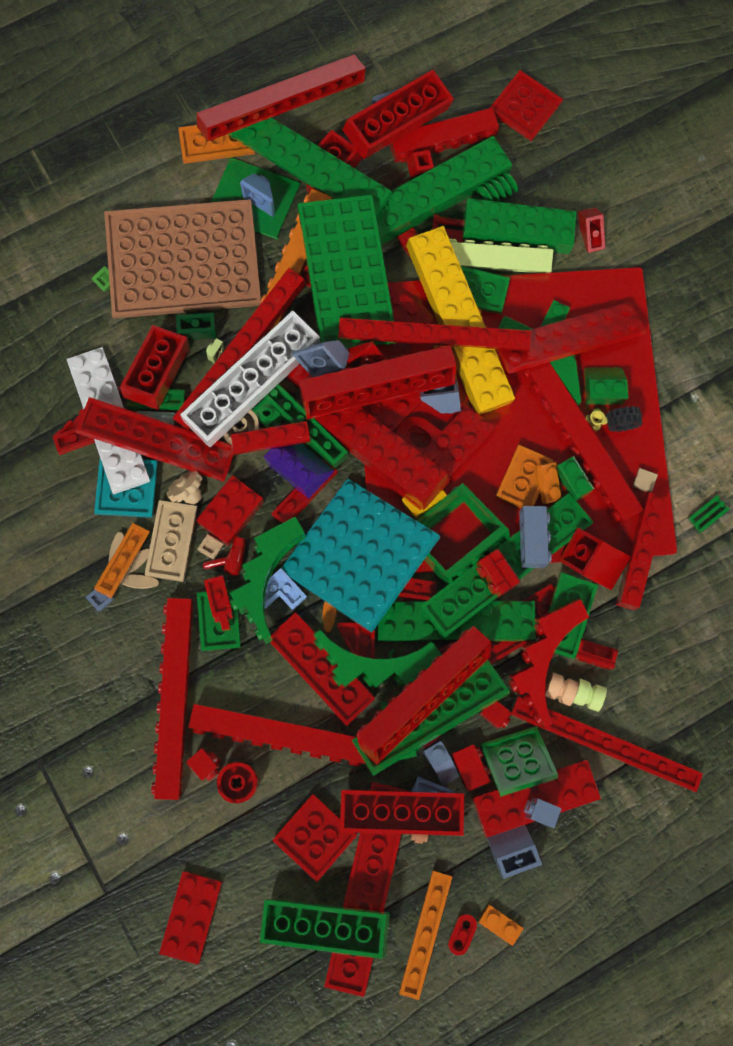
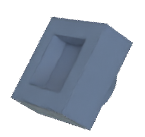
M93 590L86 596L98 612H101L115 600L113 597L111 599L96 590Z

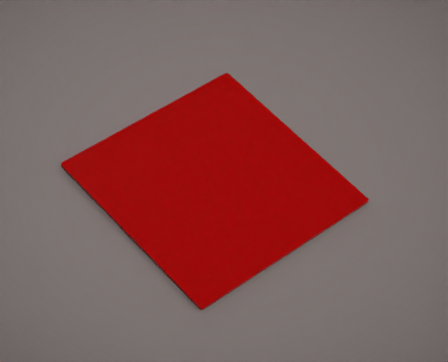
M642 268L505 275L504 277H508L510 280L501 315L483 310L481 312L486 328L498 329L504 316L532 329L541 327L553 300L570 307L565 320L627 302L632 304L646 328L645 335L575 355L581 403L578 407L584 417L591 415L594 409H600L606 417L609 411L621 407L634 406L640 408L642 426L633 428V430L612 432L609 431L608 424H603L594 433L641 506L648 492L632 487L638 469L641 468L658 474L652 493L668 497L653 556L675 555L677 553ZM421 281L387 283L389 295L395 288L433 312ZM396 343L379 347L386 354L400 356L407 353L413 345L411 343ZM496 351L515 399L511 404L480 415L494 425L496 431L449 480L443 491L446 495H449L454 487H459L463 483L509 529L510 537L520 531L519 511L521 508L497 498L496 494L518 445L553 459L557 466L573 457L568 442L562 439L560 429L552 423L550 413L542 407L538 394H534L531 390L529 380L522 376L521 371L508 374ZM584 368H622L628 384V399L625 403L619 405H586ZM456 369L461 411L466 405L473 410ZM422 402L408 418H424L440 431H443L461 411L440 413L425 402ZM413 432L410 435L413 444L419 448H425L431 443V438L426 434ZM576 457L575 459L577 460L578 464L580 465L581 462H580L579 459ZM364 464L366 490L410 516L402 504L403 497L391 488V484ZM586 473L585 475H586L587 478H588V482H590L591 478H590L589 475ZM559 479L561 498H563L568 492ZM594 489L590 494L576 501L594 522L584 531L629 555L639 514L621 525L615 522L611 516L612 511L608 505L605 506L603 504L598 489ZM539 493L534 506H546L549 509L558 501L542 504L541 494ZM462 503L431 529L439 534L440 538L429 553L445 570H448L489 537L491 533L465 503ZM568 543L551 556V562L549 563H561L559 559ZM424 560L415 573L432 572L433 570Z

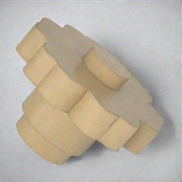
M188 471L182 474L179 479L173 481L166 495L172 502L184 500L186 503L194 505L202 498L201 490L198 487L201 485L200 482L203 478L197 471Z

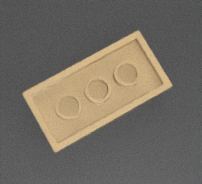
M159 500L145 576L184 582L197 506Z

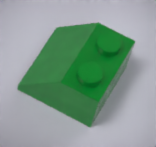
M584 368L586 405H619L625 403L628 399V384L622 368Z

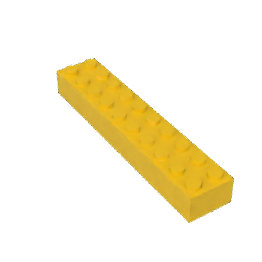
M444 226L409 238L406 247L438 325L486 328ZM451 346L457 364L456 369L472 408L476 413L482 415L512 403L515 397L495 349Z

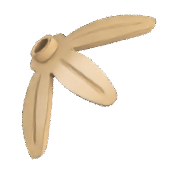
M118 532L113 539L109 553V562L124 538L122 532ZM149 549L142 550L137 554L121 582L122 585L137 589H147L159 585V581L151 577L128 575L147 561Z

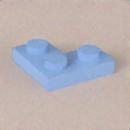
M279 569L269 579L265 594V609L278 597H281L294 610L307 596L282 569Z

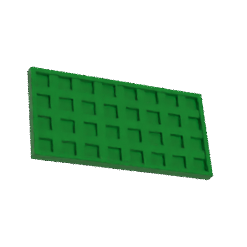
M372 195L298 203L297 207L320 343L339 340L348 349L372 342L367 340L338 339L340 318L394 322ZM373 341V343H374L376 346H383V345H390V344H396V343H397V342Z

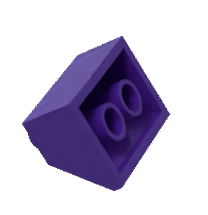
M301 443L272 448L263 456L269 467L308 499L334 473L330 466Z

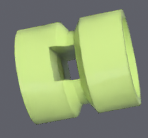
M579 679V687L573 703L581 706L587 704L588 709L599 712L604 703L607 688L597 684L591 687L589 681Z

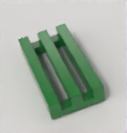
M718 495L688 518L699 533H702L730 510L728 506L724 505V501L719 499ZM714 502L718 504L697 522L694 520ZM719 508L722 509L720 513H718L704 526H699L700 523L707 519L716 510H718Z

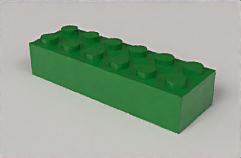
M467 198L462 230V240L464 241L473 240L477 244L493 242L494 245L501 246V243H511L512 247H519L520 244L530 245V248L548 246V249H553V253L569 254L574 246L576 211Z
M269 898L264 900L259 943L383 959L387 951L390 913Z

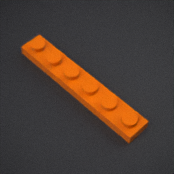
M432 870L401 982L400 995L416 1000L420 998L452 880L450 875Z

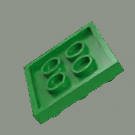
M537 726L481 743V749L500 797L558 779V773Z

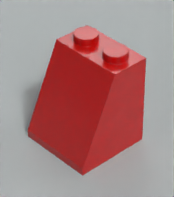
M577 528L559 561L590 580L612 590L631 557L586 531Z

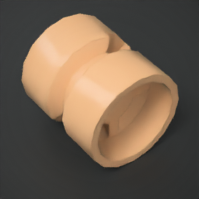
M552 672L545 687V697L553 700L558 698L560 703L571 706L578 691L579 682L569 678L564 680L562 675Z

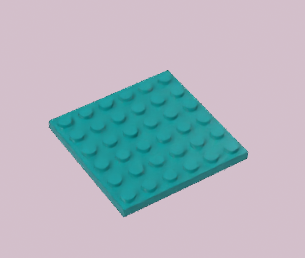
M347 479L305 535L306 539L299 543L281 569L291 579L372 633L437 543L440 536Z

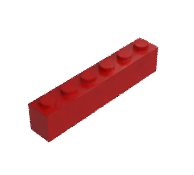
M493 108L418 127L389 144L395 163H404L414 152L430 150V153H441L449 148L456 149L464 144H474L479 140L488 139L492 136L495 137L497 136L499 125Z
M649 492L643 499L642 508L644 510L639 514L629 552L631 558L625 567L616 601L617 606L633 611L640 608L668 497Z

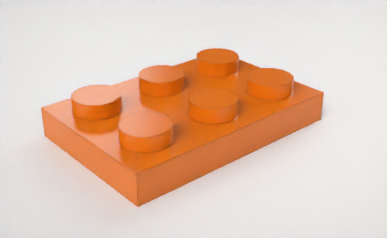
M518 445L496 497L519 508L534 506L540 493L536 466L551 463L553 459Z

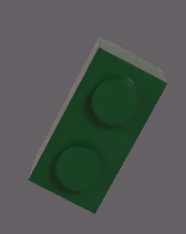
M214 313L176 315L177 334L187 337L188 340L217 338Z

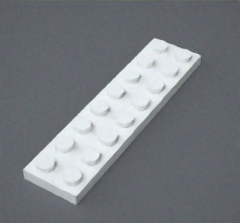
M103 347L67 359L83 409L89 397L124 408ZM94 439L113 494L150 482L141 454Z

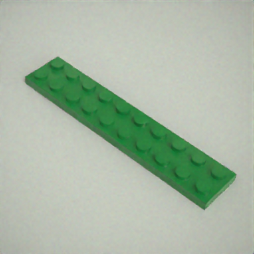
M273 118L227 134L317 191L331 196L332 199L372 195L376 216L392 196V191Z
M570 493L547 509V513L550 515L547 532H550L551 535L548 551H551V556L570 542L577 528L585 530L594 523ZM520 531L495 549H499L519 580L535 569L521 568ZM477 565L472 566L471 569L464 572L451 584L420 606L421 610L443 638H446L498 597L490 592L488 588L489 583L486 578H481L476 570L478 568Z

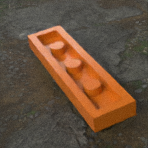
M134 523L131 524L95 585L94 590L112 599L147 539L149 531Z

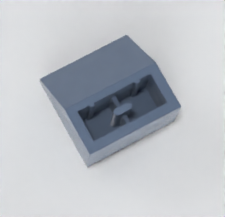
M525 825L487 838L500 876L503 879L542 865L536 846Z

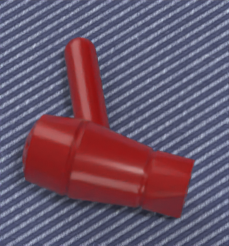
M235 537L227 557L204 562L203 568L210 569L224 565V571L227 574L239 575L243 565L247 541L243 538Z

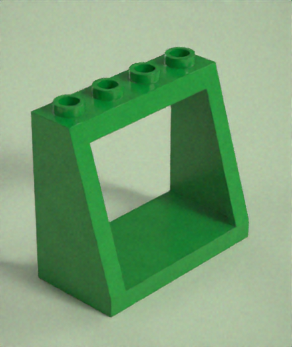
M463 483L459 487H454L449 495L436 503L430 510L423 512L420 518L416 520L427 528L432 529L462 503H465L491 533L489 537L447 571L430 553L424 560L446 586L510 539L509 529Z

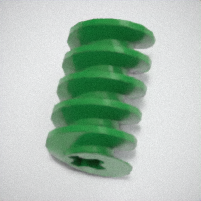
M505 172L501 176L490 180L489 183L487 182L483 186H479L477 188L478 200L493 201L494 199L496 202H500L499 196L502 199H506L505 193L511 196L512 190L515 193L518 192V186L513 177Z

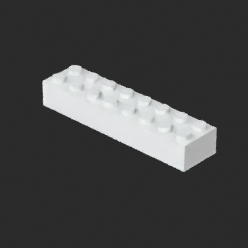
M292 311L180 414L183 421L211 447L300 364L292 355V352L320 344V336Z

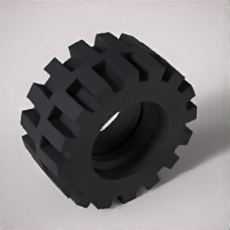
M621 407L606 414L608 429L612 432L633 430V428H638V426L643 424L639 407Z

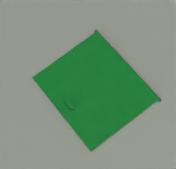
M230 157L210 203L246 200L243 198L240 182L254 173L259 177L260 175L264 176L270 184L275 215L272 217L252 204L254 231L278 240L279 232L300 183Z

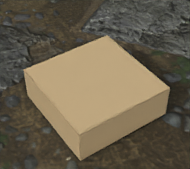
M639 468L632 487L648 493L652 492L658 474Z
M207 534L197 550L215 560L224 543Z

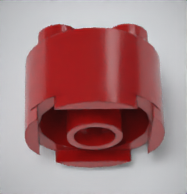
M234 762L226 765L217 776L218 793L224 800L230 803L246 802L255 795L258 789L259 779L253 767L243 762ZM234 778H235V779H239V778L242 779V780H241L242 787H240V786H237L236 788L234 787V785H235V782L233 781Z

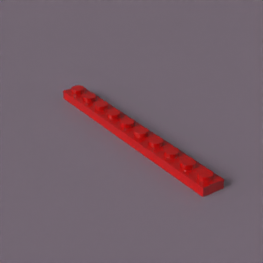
M340 318L338 339L530 351L531 331Z
M519 696L516 698L511 716L690 791L697 792L703 773L550 709L547 710L553 725L544 728L536 724L533 718L535 712L532 706L529 707L525 699Z

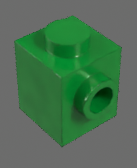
M266 398L252 409L259 423L265 429L280 425L282 420L281 414Z

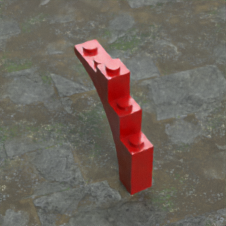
M576 599L534 619L536 622L534 625L535 630L539 636L542 635V638L521 647L523 653H521L526 664L529 663V666L509 675L511 679L509 685L512 691L520 695L526 693L524 698L529 707L532 706L535 712L533 718L536 724L544 728L553 725L547 710L545 683L549 663L562 639L576 625L589 618L581 599Z

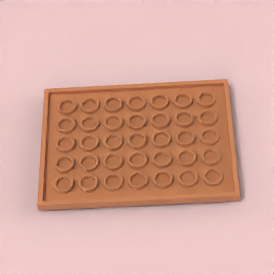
M251 199L104 212L113 319L260 305L261 295Z

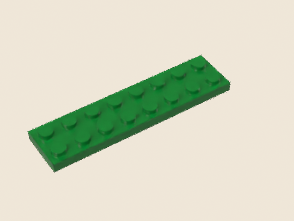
M492 601L446 638H443L421 610L420 606L425 602H394L378 623L379 642L458 641L460 635L465 630H470L473 626L490 641H536V630L534 627L535 601Z
M487 660L377 765L360 749L357 737L352 742L374 776L510 694V690Z

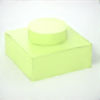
M217 338L214 343L211 342L206 350L208 360L213 363L217 361L224 350L223 342Z

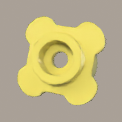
M594 409L591 415L585 417L594 431H598L600 426L607 424V417H605L600 409Z

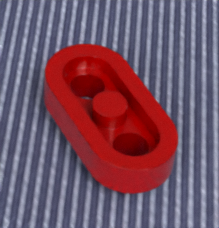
M462 914L457 918L448 940V947L454 955L460 956L468 951L477 929V922L472 915ZM469 921V927L464 928L462 926L463 922ZM456 940L462 942L460 947L454 946Z

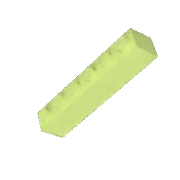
M449 239L458 262L463 267L525 273H551L553 249H548V246L530 248V245L520 244L519 247H512L511 243H501V246L494 245L493 242L475 244L473 240H465L464 243H458L456 239Z

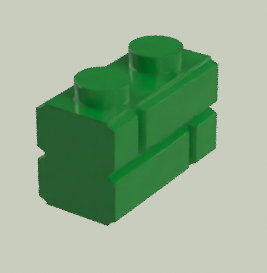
M574 456L557 466L560 481L576 501L594 490V487L588 482L587 476Z

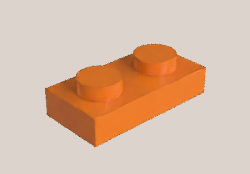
M556 462L536 466L542 504L562 499Z
M489 904L478 920V923L512 946L524 929Z

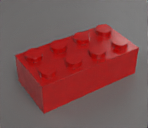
M152 325L120 385L123 397L158 410L189 351L187 337Z

